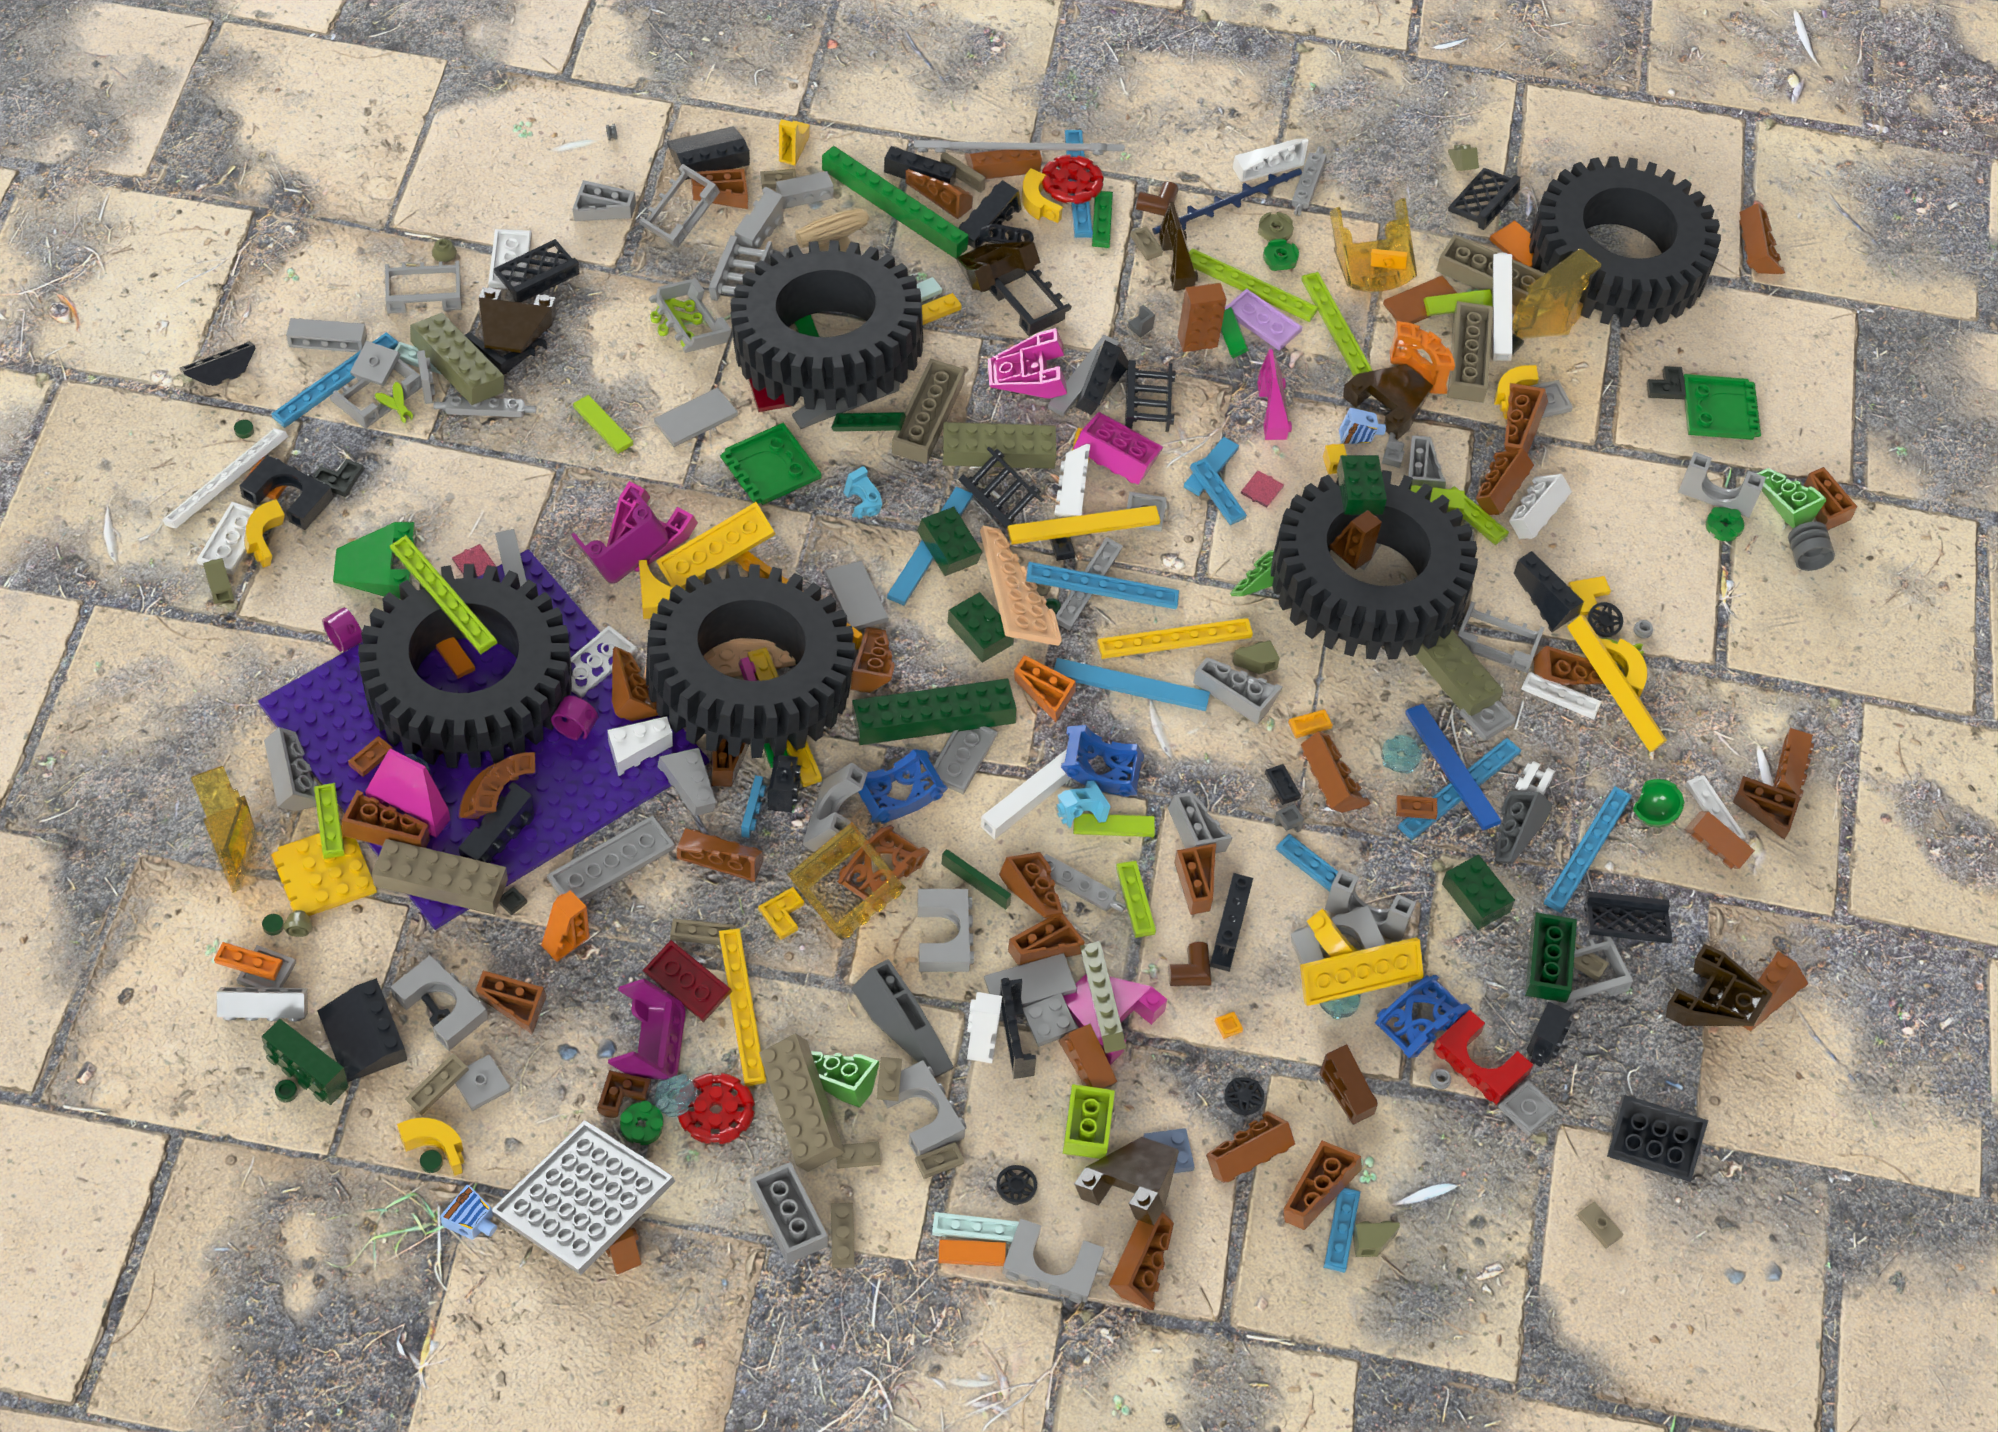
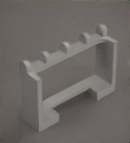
M684 164L679 168L682 172L676 181L673 179L669 181L672 187L666 195L663 193L658 195L662 200L655 209L649 207L648 211L651 212V215L647 219L641 218L638 222L676 248L681 245L720 193L716 184ZM689 176L705 186L700 194L702 199L682 225L677 224L669 235L652 223Z
M440 261L439 266H424V262H420L418 267H406V263H402V267L390 268L389 264H385L387 314L406 313L405 303L442 301L443 311L462 310L459 261H455V265H443V261ZM456 274V292L391 296L390 278L394 275Z
M696 278L660 286L656 295L649 297L651 303L656 302L658 304V314H665L667 317L666 326L668 328L673 327L677 332L675 339L684 342L683 351L685 353L727 343L732 331L723 317L716 318L715 321L702 303L705 290ZM688 295L695 302V307L702 314V317L713 332L693 336L690 340L664 300Z
M398 359L393 369L405 378L401 381L403 397L406 400L422 388L421 376L402 360ZM357 377L358 383L351 388L345 385L343 387L344 393L342 394L335 390L333 395L330 396V400L366 429L392 409L383 404L376 406L374 403H371L361 411L348 401V398L370 383V381Z
M1471 601L1458 637L1473 654L1528 673L1545 627L1541 626L1539 631L1526 629V623L1521 627L1508 622L1509 617L1505 616L1504 620L1490 616V610H1487L1486 614L1475 610V602ZM1470 617L1536 640L1531 654L1528 655L1515 650L1514 654L1511 655L1478 643V636L1465 632Z
M1604 936L1605 942L1595 944L1593 939L1587 940L1588 947L1578 950L1575 947L1574 958L1604 950L1617 978L1571 992L1567 1003L1548 1000L1549 1002L1564 1009L1573 1008L1575 1001L1580 998L1607 991L1609 996L1629 991L1633 980L1611 937Z

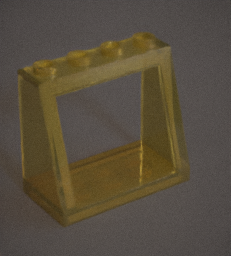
M853 822L787 874L832 932L841 940L850 937L856 928L866 924L872 915L882 911L888 902L898 898L903 893V890L906 889L905 885L868 837ZM862 847L888 881L836 923L810 888Z

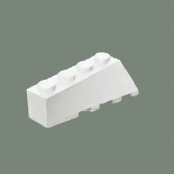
M1294 139L1236 155L1234 157L1233 170L1240 181L1245 182L1303 166L1308 139Z
M1085 444L1066 453L1065 461H1061L1060 472H1064V475L1059 476L1058 486L1062 487V490L1057 492L1056 501H1059L1060 505H1056L1054 515L1058 516V519L1081 516L1090 444Z
M1562 474L1533 478L1532 482L1534 484L1528 487V495L1522 497V505L1516 508L1509 520L1519 539H1532L1536 537L1540 529L1548 523L1550 517L1557 512V509L1571 494L1572 491Z

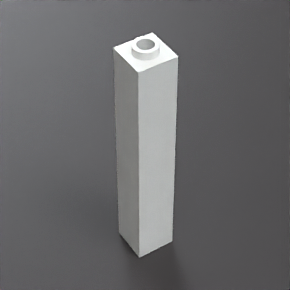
M1503 252L1493 255V361H1511L1512 254Z
M1067 749L981 817L980 827L995 840L1068 782L1071 777L1067 776L1061 768V763L1065 762Z

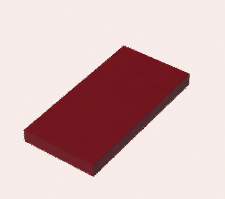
M672 940L642 970L644 974L667 993L681 1001L684 1007L703 1023L732 993L731 988Z

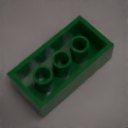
M1535 913L1530 931L1525 996L1567 1003L1572 992L1577 919Z
M279 1019L261 1036L264 1044L263 1049L267 1054L266 1059L273 1065H279L288 1077L291 1078L293 1076L297 1079L298 1084L303 1089H310L320 1102L325 1101L331 1106L349 1088L344 1067L283 1020Z

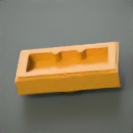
M1372 249L1371 266L1406 270L1408 252Z
M1325 709L1294 717L1288 721L1295 738L1332 729L1333 726Z

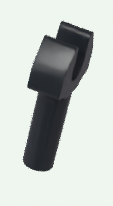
M428 993L421 997L432 1013V1017L429 1020L433 1027L439 1023L438 1020L440 1018H445L450 1014L449 1009L440 1010Z

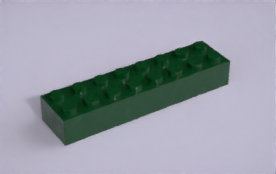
M1008 678L852 700V717L859 746L952 733L955 730L959 732L980 729L983 726L994 727L1016 723L1017 708Z

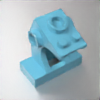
M864 466L848 474L843 491L847 498L855 494L862 499L863 502L854 507V513L852 514V517H858V519L866 515L869 517L875 516L880 513L882 507L880 492L867 477L868 471Z
M1087 781L1085 788L1065 790L1058 795L1059 804H1057V809L1059 813L1057 814L1059 818H1063L1061 821L1063 824L1066 823L1068 828H1071L1074 818L1079 817L1083 811H1091L1098 822H1106L1111 806L1095 781Z

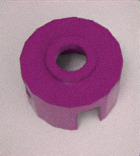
M343 607L322 619L327 636L339 652H345L362 642V630L355 617L347 608Z
M566 696L556 709L551 721L561 734L573 740H578L584 731L582 738L585 740L598 719V713L594 707L583 699L575 696ZM562 716L567 718L566 722L562 721Z

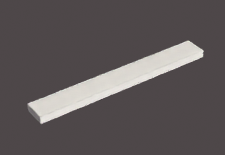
M275 428L167 515L162 520L165 526L178 528L289 437L286 431Z

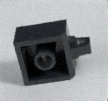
M785 755L773 757V768L768 787V810L792 813L793 805H797V791L801 784V765H798V757Z
M1548 1001L1526 1049L1531 1057L1530 1062L1532 1064L1542 1067L1544 1063L1548 1065L1551 1057L1556 1058L1571 1026L1572 1021L1569 1020L1572 1012Z

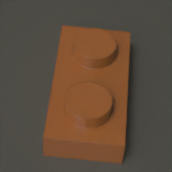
M378 736L348 761L349 766L364 777L380 764L390 749L393 750V748Z
M1397 795L1396 816L1436 819L1437 798Z

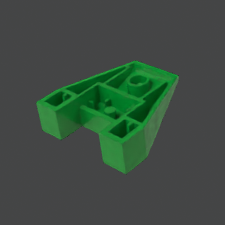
M394 522L337 548L333 582L383 597L390 592L400 599L399 584L406 580L412 584L411 572L408 569H393L394 553L390 549V545L407 535L416 546L415 523Z

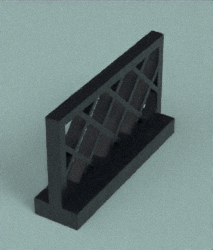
M1483 168L1450 204L1448 211L1477 222L1478 228L1485 230L1520 191L1521 177L1514 175L1510 178ZM1484 175H1487V176H1490V177H1492V178H1490V179H1483V176H1484ZM1497 182H1505L1506 184L1498 185ZM1494 183L1495 185L1492 187H1486L1485 184ZM1482 185L1483 187L1480 189H1474V186ZM1493 191H1497V192H1498V193L1495 194V195H1489V193H1488V192H1493ZM1485 193L1486 196L1477 197L1476 194ZM1473 195L1474 198L1465 199V196ZM1484 201H1488V202H1489V203L1486 204V205H1480V203H1479V202H1484ZM1476 203L1477 206L1468 207L1467 204ZM1464 205L1465 208L1459 209L1456 206ZM1479 211L1480 214L1476 216L1470 212Z
M554 239L493 268V271L511 292L513 300L521 303L579 275V262L576 258L572 259L559 242ZM554 246L558 250L557 253L547 252L548 249ZM535 255L543 256L542 260H535L532 257ZM552 257L555 258L554 263L547 262L545 258ZM558 259L567 260V262H564L562 264L557 263ZM521 262L527 263L526 268L516 266ZM530 264L540 265L539 270L529 269ZM543 266L552 267L548 271H542ZM504 270L511 271V274L504 275L501 272ZM514 272H522L524 275L523 277H516ZM527 273L537 275L531 279L526 278ZM516 281L521 282V284L513 287L511 282Z
M1588 891L1584 912H1587L1589 935L1662 943L1672 942L1669 900ZM1608 917L1614 922L1609 924L1604 918ZM1628 919L1634 924L1629 926L1624 921ZM1648 921V922H1650L1651 924H1653L1654 927H1653V928H1649V927H1648L1647 925H1645L1644 923H1646V922ZM1599 923L1605 928H1594V925ZM1619 925L1625 930L1620 931L1617 930L1615 927ZM1639 927L1645 933H1639L1635 929ZM1661 930L1663 933L1666 934V936L1659 935L1656 933V931Z

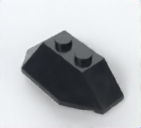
M249 341L179 367V369L185 376L208 386H217L225 379H235L241 373H244L256 348Z

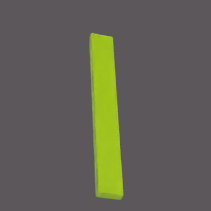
M1193 248L1189 252L1194 269L1241 291L1248 289L1265 302L1307 322H1310L1318 311V306Z
M1319 272L1303 275L1301 281L1313 303L1318 306V312L1353 376L1373 371Z
M407 535L390 545L393 553L423 588L428 591L480 654L497 644L494 636Z

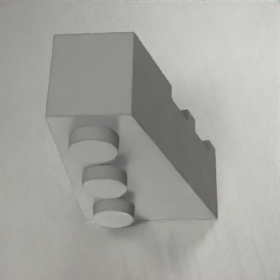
M764 187L762 198L759 201L755 200L753 203L755 208L750 215H745L735 230V236L738 237V243L742 247L760 248L763 241L772 235L773 230L782 224L784 219L783 195Z
M699 748L659 757L658 768L664 772L669 779V783L680 794V798L693 816L714 812L716 801Z

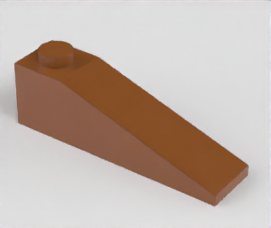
M906 170L905 183L956 219L961 218L972 209L973 196L969 192L953 184L913 170Z
M867 627L852 670L850 690L871 693L892 680L895 664L892 661V653L889 650L886 630Z
M615 646L613 648L612 704L615 714L619 718H625L629 721L657 716V702L651 703L649 690L647 689L649 686H646V680H643L639 675L641 670L632 654Z
M1545 646L1533 657L1534 673L1546 680L1562 685L1604 684L1588 658L1549 646Z

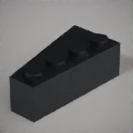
M1002 180L993 187L992 192L987 197L982 199L978 208L974 209L970 213L969 218L959 226L960 230L968 234L969 246L976 249L985 243L980 237L982 227L991 224L1002 225V222L1005 220L1009 221L1013 218L1011 214L1022 210L1019 190Z
M512 782L508 787L511 791L506 797L501 795L497 800L496 812L487 813L483 817L481 827H475L459 846L460 856L491 863L492 858L497 853H501L505 849L506 844L511 839H515L520 831L533 821L532 795Z

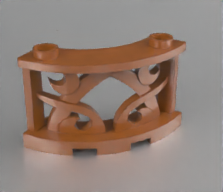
M535 752L513 755L487 767L476 775L463 794L459 818L478 819L487 813L496 812L497 800L504 788L503 786L509 781L518 780L520 775L535 773Z
M892 825L885 828L881 827L859 849L849 864L840 870V878L837 881L870 903L869 905L874 909L886 906L892 894L899 887V883H897L899 879L903 876L907 878L911 873L920 869L930 852L925 847L918 848L893 831L894 827ZM885 853L892 854V864L895 869H880L873 873L872 856ZM898 855H899V860L902 859L901 862H899V861L896 860V858H897ZM857 872L860 873V876L857 877V882H862L865 878L867 879L860 887L850 881ZM880 876L887 877L885 881L880 880ZM868 887H870L875 895L874 897L865 892Z

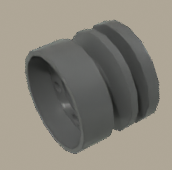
M1803 523L1793 528L1789 533L1788 540L1796 566L1799 569L1805 571L1818 570L1829 565L1834 560V549L1827 527L1823 523Z

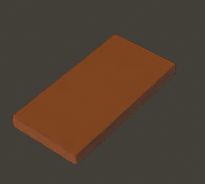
M1442 275L1385 299L1383 305L1397 321L1414 324L1431 317L1427 316L1423 300L1425 297L1455 294L1457 292Z

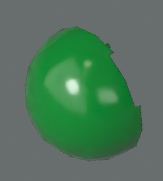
M1648 780L1643 785L1641 796L1638 802L1635 803L1633 811L1641 822L1650 827L1660 828L1671 825L1679 819L1685 804L1683 794L1677 788V785L1668 780Z

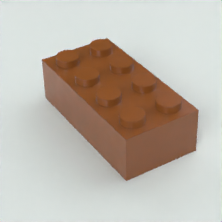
M1221 283L1185 287L1177 335L1183 352L1218 347L1227 300Z

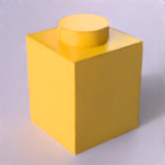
M1344 444L1325 445L1323 460L1328 474H1336L1340 456L1347 455Z

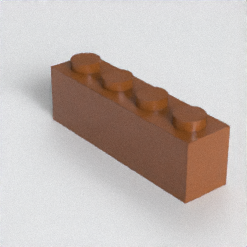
M995 150L971 154L965 153L968 167L986 177L985 179L1025 175L1030 168L1038 172L1041 171L1042 157L1040 150Z
M1756 203L1739 212L1741 218L1739 223L1743 229L1742 238L1745 241L1744 250L1748 257L1746 262L1749 268H1753L1757 273L1784 274V267H1781L1778 262L1781 260V257L1774 247L1777 244L1771 234L1772 227L1767 211L1759 203Z
M1510 383L1504 446L1506 451L1524 448L1528 455L1548 403L1547 394L1544 388Z
M1524 448L1494 454L1495 461L1491 462L1489 466L1491 471L1485 475L1486 482L1481 485L1476 496V501L1488 515H1500L1503 513L1504 508L1513 499V495L1521 487L1524 479L1530 474L1534 464Z
M1793 728L1789 729L1784 739L1773 787L1799 795L1802 798L1804 790L1801 789V785L1805 784L1807 774L1804 772L1808 769L1811 761L1808 755H1811L1814 748L1812 734Z
M1318 731L1301 744L1304 751L1303 756L1309 761L1311 765L1310 770L1319 782L1318 787L1324 793L1327 799L1326 804L1331 810L1343 813L1371 804L1367 797L1363 798L1360 794L1361 786L1358 782L1355 783L1349 776L1351 770L1343 761H1340L1342 755L1328 734Z
M685 828L677 846V859L755 882L763 863V851L756 847L740 845L736 841L723 840L716 835L710 836L695 829Z
M1779 951L1758 980L1773 994L1755 1026H1742L1750 1032L1808 985V981L1798 964Z
M1267 1111L1262 1114L1263 1119L1261 1121L1254 1120L1249 1124L1250 1128L1248 1130L1238 1131L1234 1134V1140L1224 1141L1207 1153L1206 1157L1213 1177L1223 1183L1233 1181L1236 1176L1251 1171L1256 1165L1270 1161L1271 1157L1279 1153L1287 1152L1290 1147L1296 1145L1288 1121Z
M1164 1212L1161 1213L1154 1226L1139 1220L1137 1221L1109 1283V1286L1121 1298L1148 1310H1154L1155 1302H1153L1154 1293L1159 1290L1158 1276L1160 1270L1164 1269L1163 1255L1164 1251L1168 1250L1174 1222Z

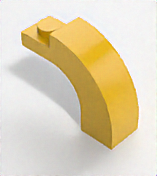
M1030 168L1024 177L1022 186V203L1024 208L1037 220L1045 217L1059 223L1062 219L1063 207L1045 199L1040 194L1044 189L1042 181L1046 175Z
M1536 365L1515 367L1506 372L1500 379L1494 397V405H1500V412H1503L1504 419H1507L1509 408L1510 383L1526 386L1538 384L1539 378Z
M277 499L266 502L256 508L250 515L244 535L247 554L254 552L256 561H260L263 568L270 566L272 554L264 541L263 534L271 528L283 525L285 517Z
M1599 638L1613 660L1622 667L1625 678L1640 698L1647 680V667L1641 653L1632 644L1621 638L1618 644L1608 639Z
M1323 908L1307 920V923L1315 933L1314 936L1330 957L1360 951L1348 942Z
M414 1118L397 1124L406 1152L421 1146L437 1147L445 1153L454 1176L463 1173L461 1165L465 1162L461 1154L464 1151L462 1141L456 1131L449 1125L432 1118Z

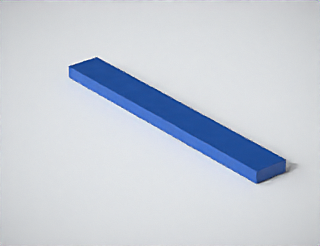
M1420 704L1407 709L1405 712L1406 716L1482 831L1500 825V817L1425 705Z

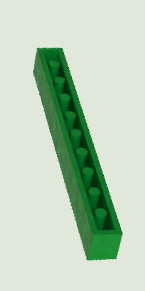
M832 146L822 155V170L824 172L827 171L830 176L956 259L967 250L968 234L837 147Z

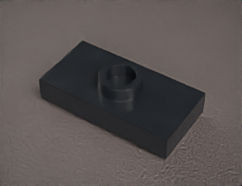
M1070 537L1049 539L1056 561L1075 558V551Z
M1284 764L1265 770V775L1282 805L1301 798V794Z

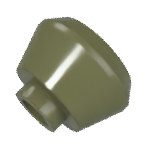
M439 239L435 242L432 249L433 258L439 262H449L457 254L455 246L448 239Z
M296 910L289 914L283 924V929L286 933L294 937L307 936L313 929L310 917L301 910Z

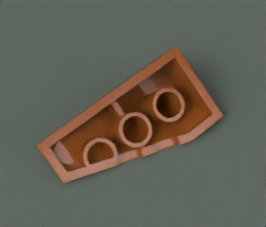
M1041 852L1006 857L999 876L1007 888L1044 918L1063 914L1059 896L1055 893V882L1051 879L1050 865Z

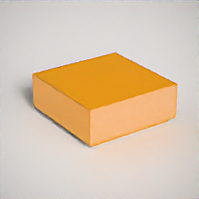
M1235 1012L1215 1018L1214 1022L1223 1039L1243 1032V1027Z

